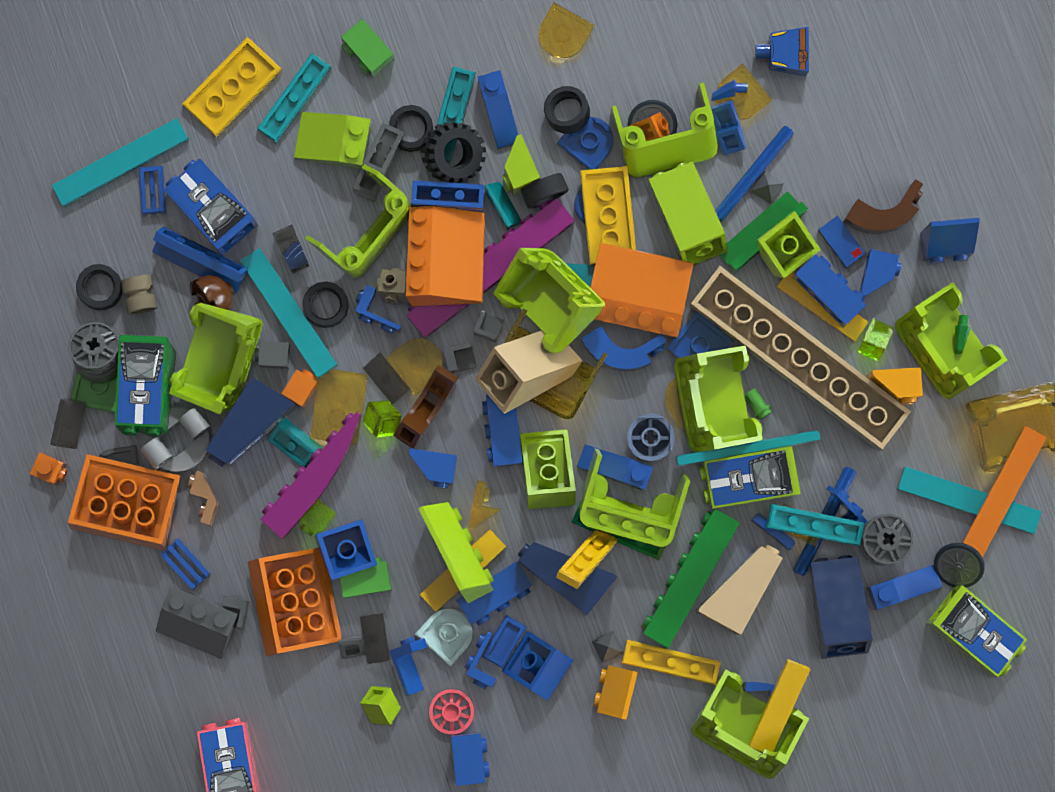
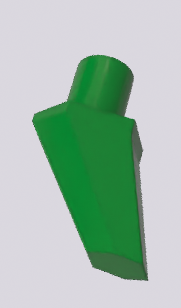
M959 315L958 325L955 326L956 354L963 352L971 330L968 325L969 316Z

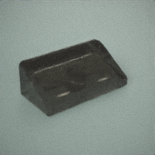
M381 352L363 367L392 405L411 391Z
M66 397L60 399L50 445L77 449L87 402Z
M384 613L361 616L360 622L367 664L391 661Z

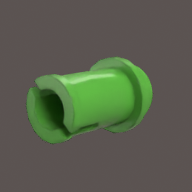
M756 388L744 395L756 413L754 414L755 417L761 420L772 412L770 410L771 406L765 403Z

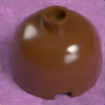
M206 275L190 282L191 295H196L198 299L195 305L203 303L231 311L234 289L229 282L225 283L223 279L216 275Z

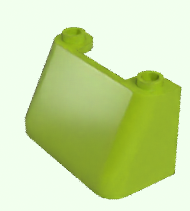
M519 248L493 293L500 300L499 303L507 309L520 308L545 333L541 341L544 344V349L550 353L562 352L600 314L605 306V302L559 256L545 248Z
M953 282L911 309L895 322L896 332L936 390L945 399H952L1007 361L999 347L993 344L984 347L972 329L968 335L963 352L961 354L955 353V326L958 325L959 315H961L957 308L961 306L963 299L961 291Z
M199 303L193 306L189 314V319H191V324L195 326V330L183 369H180L177 373L174 372L170 378L169 385L171 389L169 394L221 415L233 408L243 392L261 334L263 321L246 314Z
M746 345L680 357L675 361V376L688 445L693 452L714 450L763 440L760 422L755 418H748L740 371L745 370L749 363Z
M725 669L691 727V733L701 741L760 776L773 779L788 762L809 718L804 716L798 709H792L774 751L764 749L761 752L749 746V742L766 703L742 690L743 681L740 675Z

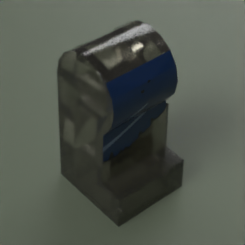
M292 224L273 233L292 274L310 266Z

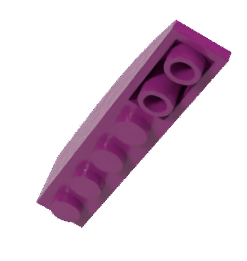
M350 412L341 422L344 426L339 432L334 430L325 441L328 444L323 450L318 448L309 459L312 462L307 468L302 466L293 477L296 480L291 486L286 484L277 495L280 498L275 504L270 502L263 509L262 513L264 516L260 520L281 539L290 533L331 483L354 439L362 417L360 412H355V414Z

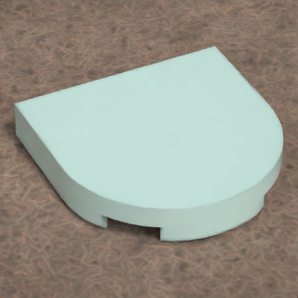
M447 608L435 612L415 635L419 639L425 638L427 646L451 666L470 645L473 629L464 613L456 609Z

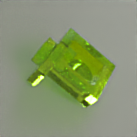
M872 318L857 351L868 358L879 361L887 347L894 327Z
M318 498L314 502L315 504L299 519L303 523L300 528L310 536L313 533H321L337 514Z

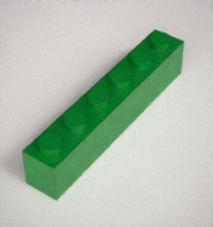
M716 508L713 509L712 513L706 512L701 521L704 527L700 533H694L689 542L692 548L688 554L684 552L677 563L680 566L677 574L671 573L665 584L668 587L665 595L659 594L653 605L657 609L652 617L647 615L641 626L644 629L643 635L666 648H669L740 524V522Z

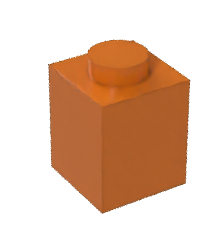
M296 369L281 394L304 408L318 386V383L314 380L316 376L305 369L302 372Z

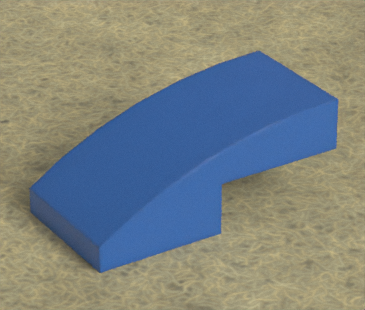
M733 100L711 106L714 124L717 129L716 137L723 155L745 150L746 143Z
M743 682L745 692L768 690L769 698L775 687L773 684L762 682Z

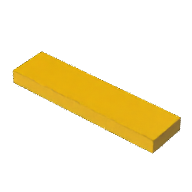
M794 270L781 280L776 288L853 342L856 341L868 324L867 320L857 314L843 328L793 278L797 271Z
M595 529L558 571L556 578L578 589L612 550L617 539L604 531Z
M488 530L472 545V548H478L484 560L480 564L484 568L506 546L491 530ZM446 569L420 596L437 612L459 591V588L449 569Z
M631 640L626 642L622 659L624 664L716 685L721 664L720 661Z
M789 659L786 660L751 737L750 747L761 752L764 749L774 751L810 672L809 667Z

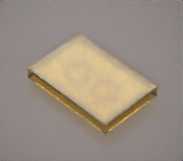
M332 369L319 378L310 439L325 441L334 430L339 432L344 426L341 422L350 412L352 414H355V412L363 413L368 374ZM361 420L351 445L358 446Z

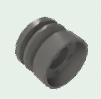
M89 322L81 325L73 332L69 340V352L77 372L85 380L92 383H105L117 376L119 340L116 332L110 326L101 322Z
M893 514L879 515L868 520L864 525L859 549L863 557L873 564L880 566L896 564L904 560L911 552L914 542L913 532L909 524L901 517ZM883 534L892 536L890 539L891 545L889 543L883 544L882 541L885 539Z

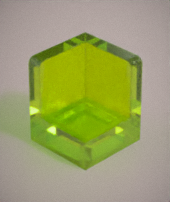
M388 400L372 401L367 403L363 423L376 438L393 436L400 424L402 415Z

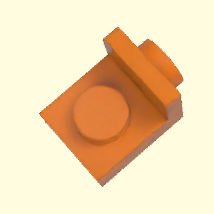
M661 112L630 125L639 127L643 131L646 141L670 134L668 122Z
M39 452L29 474L57 486L66 477L68 470L65 467L67 464Z

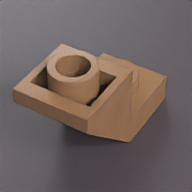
M196 471L195 475H191L187 488L191 489L190 494L207 499L206 504L202 503L198 517H201V523L212 526L219 502L205 474Z

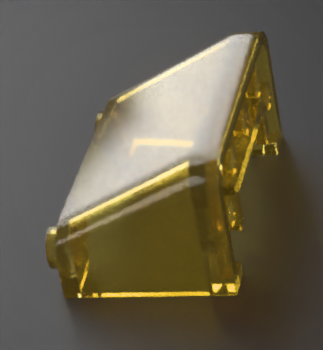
M1042 383L973 400L966 404L967 416L980 466L984 472L1000 470V467L1004 465V459L1008 458L1024 426L1047 437L1041 449L1049 448L1050 451L1055 452V383Z

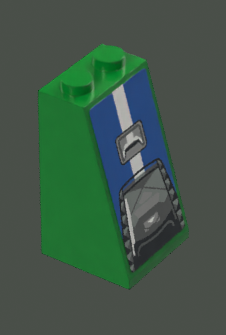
M119 335L115 426L124 435L134 436L136 433H145L147 436L158 437L160 434H167L172 396L169 394L171 389L169 382L174 373L176 351L167 337Z

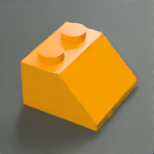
M921 368L872 370L866 375L869 380L904 406L913 405V403H917L919 398L923 397Z
M607 665V669H602L599 683L603 684L601 693L596 692L593 706L597 707L596 712L626 720L638 672Z

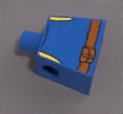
M809 27L770 33L769 44L755 45V58L769 59V70L807 76L809 72Z

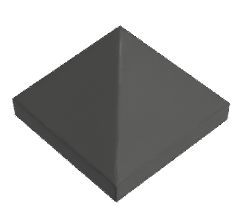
M763 171L751 192L771 204L784 183Z
M614 631L592 641L602 663L624 653Z
M350 635L338 641L342 659L366 655L362 637Z

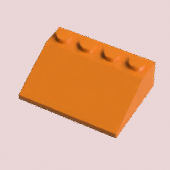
M438 206L409 208L406 297L412 306L477 304L483 302L485 213Z
M600 242L590 288L605 302V306L594 320L678 337L694 263Z
M86 454L68 525L73 530L164 550L171 526L180 475Z
M318 548L248 561L266 656L335 643L342 639L330 577Z

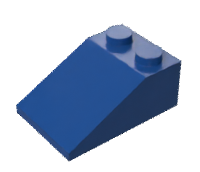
M979 218L930 222L920 232L923 261L930 260V264L943 263L944 259L953 258L954 262L967 261L968 257L973 255L975 251L980 223Z

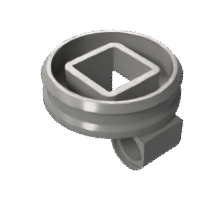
M182 407L170 408L167 432L181 423L195 441L176 457L173 456L161 440V437L165 434H160L158 437L145 435V446L140 451L155 470L161 467L170 472H186L197 467L207 456L208 452L205 450L211 441L209 432L211 426L196 407L191 410Z

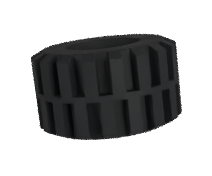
M445 122L443 125H436L435 130H430L427 133L429 138H424L422 143L426 145L425 148H421V153H425V157L421 159L423 163L427 164L425 168L428 172H432L433 177L446 182L458 183L468 181L467 178H474L476 176L474 172L481 171L480 162L485 163L486 157H482V153L486 152V147L481 146L484 140L482 137L477 136L479 134L477 130L471 129V126L466 124ZM456 138L462 145L463 156L458 164L451 167L444 159V148L450 140Z

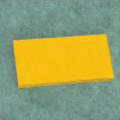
M246 37L182 105L217 138L282 69L251 39Z
M628 167L580 171L590 266L596 264L600 242L636 250Z

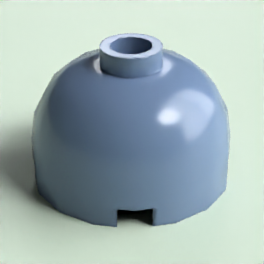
M649 413L639 416L632 422L628 428L626 438L628 447L633 455L640 460L652 462L668 455L674 445L675 435L673 427L664 417Z

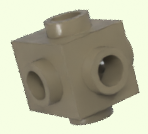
M391 268V270L382 269L381 277L376 282V290L383 301L389 304H397L398 302L410 303L406 297L407 271L399 268Z

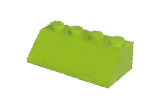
M449 502L418 508L456 585L467 603L493 591L490 583L494 579L488 568L483 570L480 562L484 560L478 548H472L470 541L473 538L468 528L462 529L459 522L463 518L457 507L452 509Z

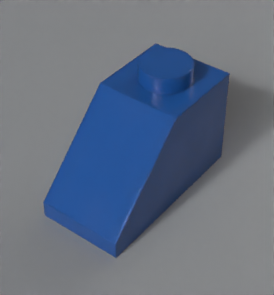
M874 249L868 252L859 293L864 298L891 282L894 276H899L901 263L898 262L899 255Z
M409 448V455L429 482H434L433 487L447 489L448 485H453L457 455Z

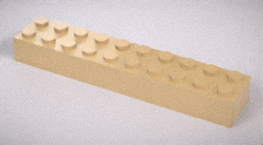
M721 266L718 267L689 306L738 345H746L747 352L877 451L883 450L911 413L908 408Z

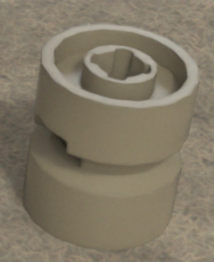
M151 275L134 276L120 281L123 294L128 296L125 300L128 315L142 314L158 308L156 297L154 294H151V291L154 289Z

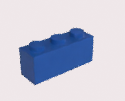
M413 180L411 207L438 206L483 212L484 185Z
M815 254L793 278L844 328L866 306L863 302L865 299L857 290L852 291L846 285L848 281L840 273L835 274L830 269L831 264L823 256L818 257Z
M487 394L486 401H482L483 415H488L489 424L484 425L486 439L491 438L492 448H487L488 462H493L494 468L522 465L517 410L514 408L507 413H503Z
M517 561L493 576L494 581L490 583L493 591L470 603H467L463 596L456 600L472 625L477 623L480 626L490 619L489 613L494 610L500 613L510 606L508 601L517 596L520 600L531 593L529 588L532 586V583Z

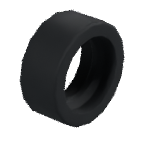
M562 86L554 89L547 96L544 102V113L549 125L555 131L562 134H572L581 130L587 124L590 118V106L585 94L580 89L573 86ZM565 99L577 100L580 103L581 111L574 119L560 121L555 118L554 108L560 101Z
M416 105L402 106L390 117L389 125L397 129L398 122L406 115H415L421 118L425 124V132L421 139L415 142H408L402 139L398 147L408 152L419 151L426 145L422 142L424 138H429L427 133L430 130H434L432 119L429 113L422 107Z
M556 173L531 183L521 190V194L527 207L532 209L541 206L549 199L553 201L569 191V188L562 173Z
M93 264L79 274L76 282V292L79 299L89 308L97 311L107 310L114 307L121 299L123 291L120 281L122 280L119 274L111 267L103 264ZM102 273L111 278L114 289L108 299L95 301L88 296L86 283L91 276Z
M328 281L318 282L305 293L303 310L309 321L314 325L322 328L334 327L340 324L347 316L349 308L348 298L343 289L337 284ZM321 291L333 292L339 299V311L331 318H320L312 310L313 298Z

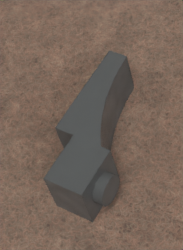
M382 123L362 166L365 164L386 177L405 133ZM361 169L352 189L353 192L375 202L382 186Z

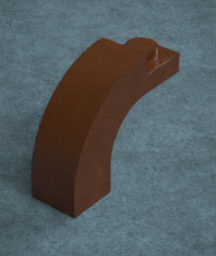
M915 179L900 203L886 210L875 209L857 199L843 222L853 229L867 234H885L895 231L904 226L919 210L911 203L917 204L923 192L920 189L923 183Z
M438 365L393 436L414 449L445 404L459 377Z

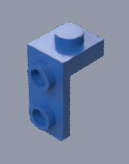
M368 285L365 290L361 289L355 301L359 303L355 310L356 314L360 315L358 319L368 324H372L373 321L381 324L380 329L393 334L394 331L400 333L402 329L400 325L368 312L376 295V289Z
M830 485L826 488L847 511L842 518L863 522L864 525L867 523V520L862 515L864 511L856 503H850L847 500L850 496L839 487L836 490Z
M489 631L487 635L481 634L476 644V647L479 648L476 656L470 655L464 667L468 669L466 675L474 678L473 684L483 689H486L487 686L492 687L496 681V678L475 668L493 634Z
M414 637L400 641L401 647L389 651L406 696L424 689L411 653L428 647L425 638L415 641Z

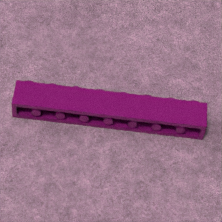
M557 198L554 201L549 199L539 207L541 211L536 215L529 214L520 222L522 225L518 229L514 230L511 228L502 235L503 240L497 245L493 242L484 249L483 294L501 281L519 248H544L574 224L575 220ZM470 304L411 305L408 308L407 318L425 340Z

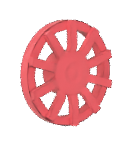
M448 689L438 693L433 698L429 707V717L433 726L440 732L450 735L458 734L470 726L474 717V706L471 699L464 692ZM450 693V702L447 703L442 695ZM453 693L461 695L456 703L453 702ZM440 698L444 707L435 705V702ZM465 698L468 705L460 707V702ZM433 708L442 710V713L433 716ZM470 708V715L461 713V710ZM444 717V720L439 726L436 723L435 719ZM459 717H464L469 720L465 725H463ZM447 721H450V731L443 729ZM454 721H457L461 727L460 729L454 730Z

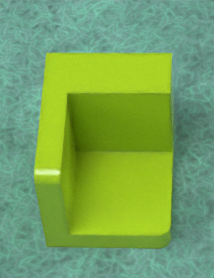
M371 686L360 702L372 724L391 725L401 709L394 693L388 687Z

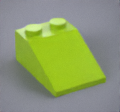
M302 112L294 159L361 170L368 150L372 127L371 119L350 115Z
M568 430L520 433L527 509L575 505L576 488Z

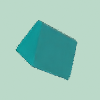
M500 182L485 185L484 191L505 229L510 230L521 224L522 220L503 185Z
M287 418L278 423L267 439L300 467L304 466L305 468L311 462L309 459L318 448H322L321 445Z

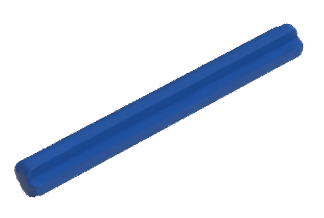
M786 125L782 127L716 208L715 212L720 222L727 217L793 136L794 132Z
M845 467L834 488L837 490L840 487L847 493L856 475V471L850 467ZM830 495L821 514L835 517L841 504ZM809 537L793 568L795 573L801 576L806 574L823 539Z

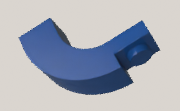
M602 326L583 336L580 340L593 359L601 365L617 371H635L651 365L652 361L648 355L651 354L654 357L665 350L663 346L667 343L664 335L660 334L638 348H620L609 339Z

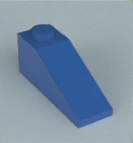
M498 70L478 76V85L497 148L501 149L511 146L518 136V131L501 71Z
M585 444L577 467L588 471L594 449L598 448ZM599 449L602 459L597 474L642 491L646 490L653 470L652 466Z
M934 565L866 588L874 610H879L942 587V584L935 572Z

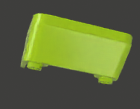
M704 82L699 83L697 88L701 107L691 113L689 120L691 130L646 141L644 133L639 127L628 126L622 128L617 106L611 107L610 115L624 166L628 167V175L630 177L639 179L655 175L658 172L672 170L681 163L693 161L696 164L711 160L716 155L718 144L715 124Z
M365 164L362 166V169L386 189L388 193L383 200V211L355 246L345 247L336 256L322 243L307 235L304 238L351 278H360L367 272L409 219V208L411 207L402 191L379 171Z
M594 449L584 482L579 511L582 523L590 528L659 547L670 544L673 540L690 484L687 474L681 473L675 495L662 493L655 497L651 508L606 496L608 482L604 476L597 474L602 454L599 449Z

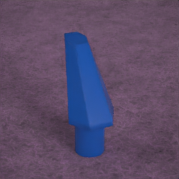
M733 79L712 92L711 101L735 96V93H747V83H736V80Z

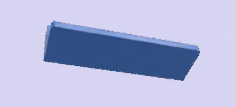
M164 226L156 232L153 238L156 241L152 250L154 254L201 277L216 275L223 279L225 283L229 282L234 289V293L239 291L248 270L247 267Z

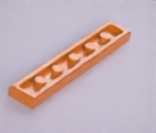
M1024 426L962 541V543L974 547L982 557L1047 438L1027 426Z

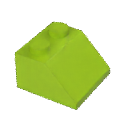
M521 134L515 139L504 167V174L502 175L506 191H512L513 196L521 194L523 188L540 180L539 173Z
M795 211L757 239L761 258L772 274L780 278L787 277L821 250Z

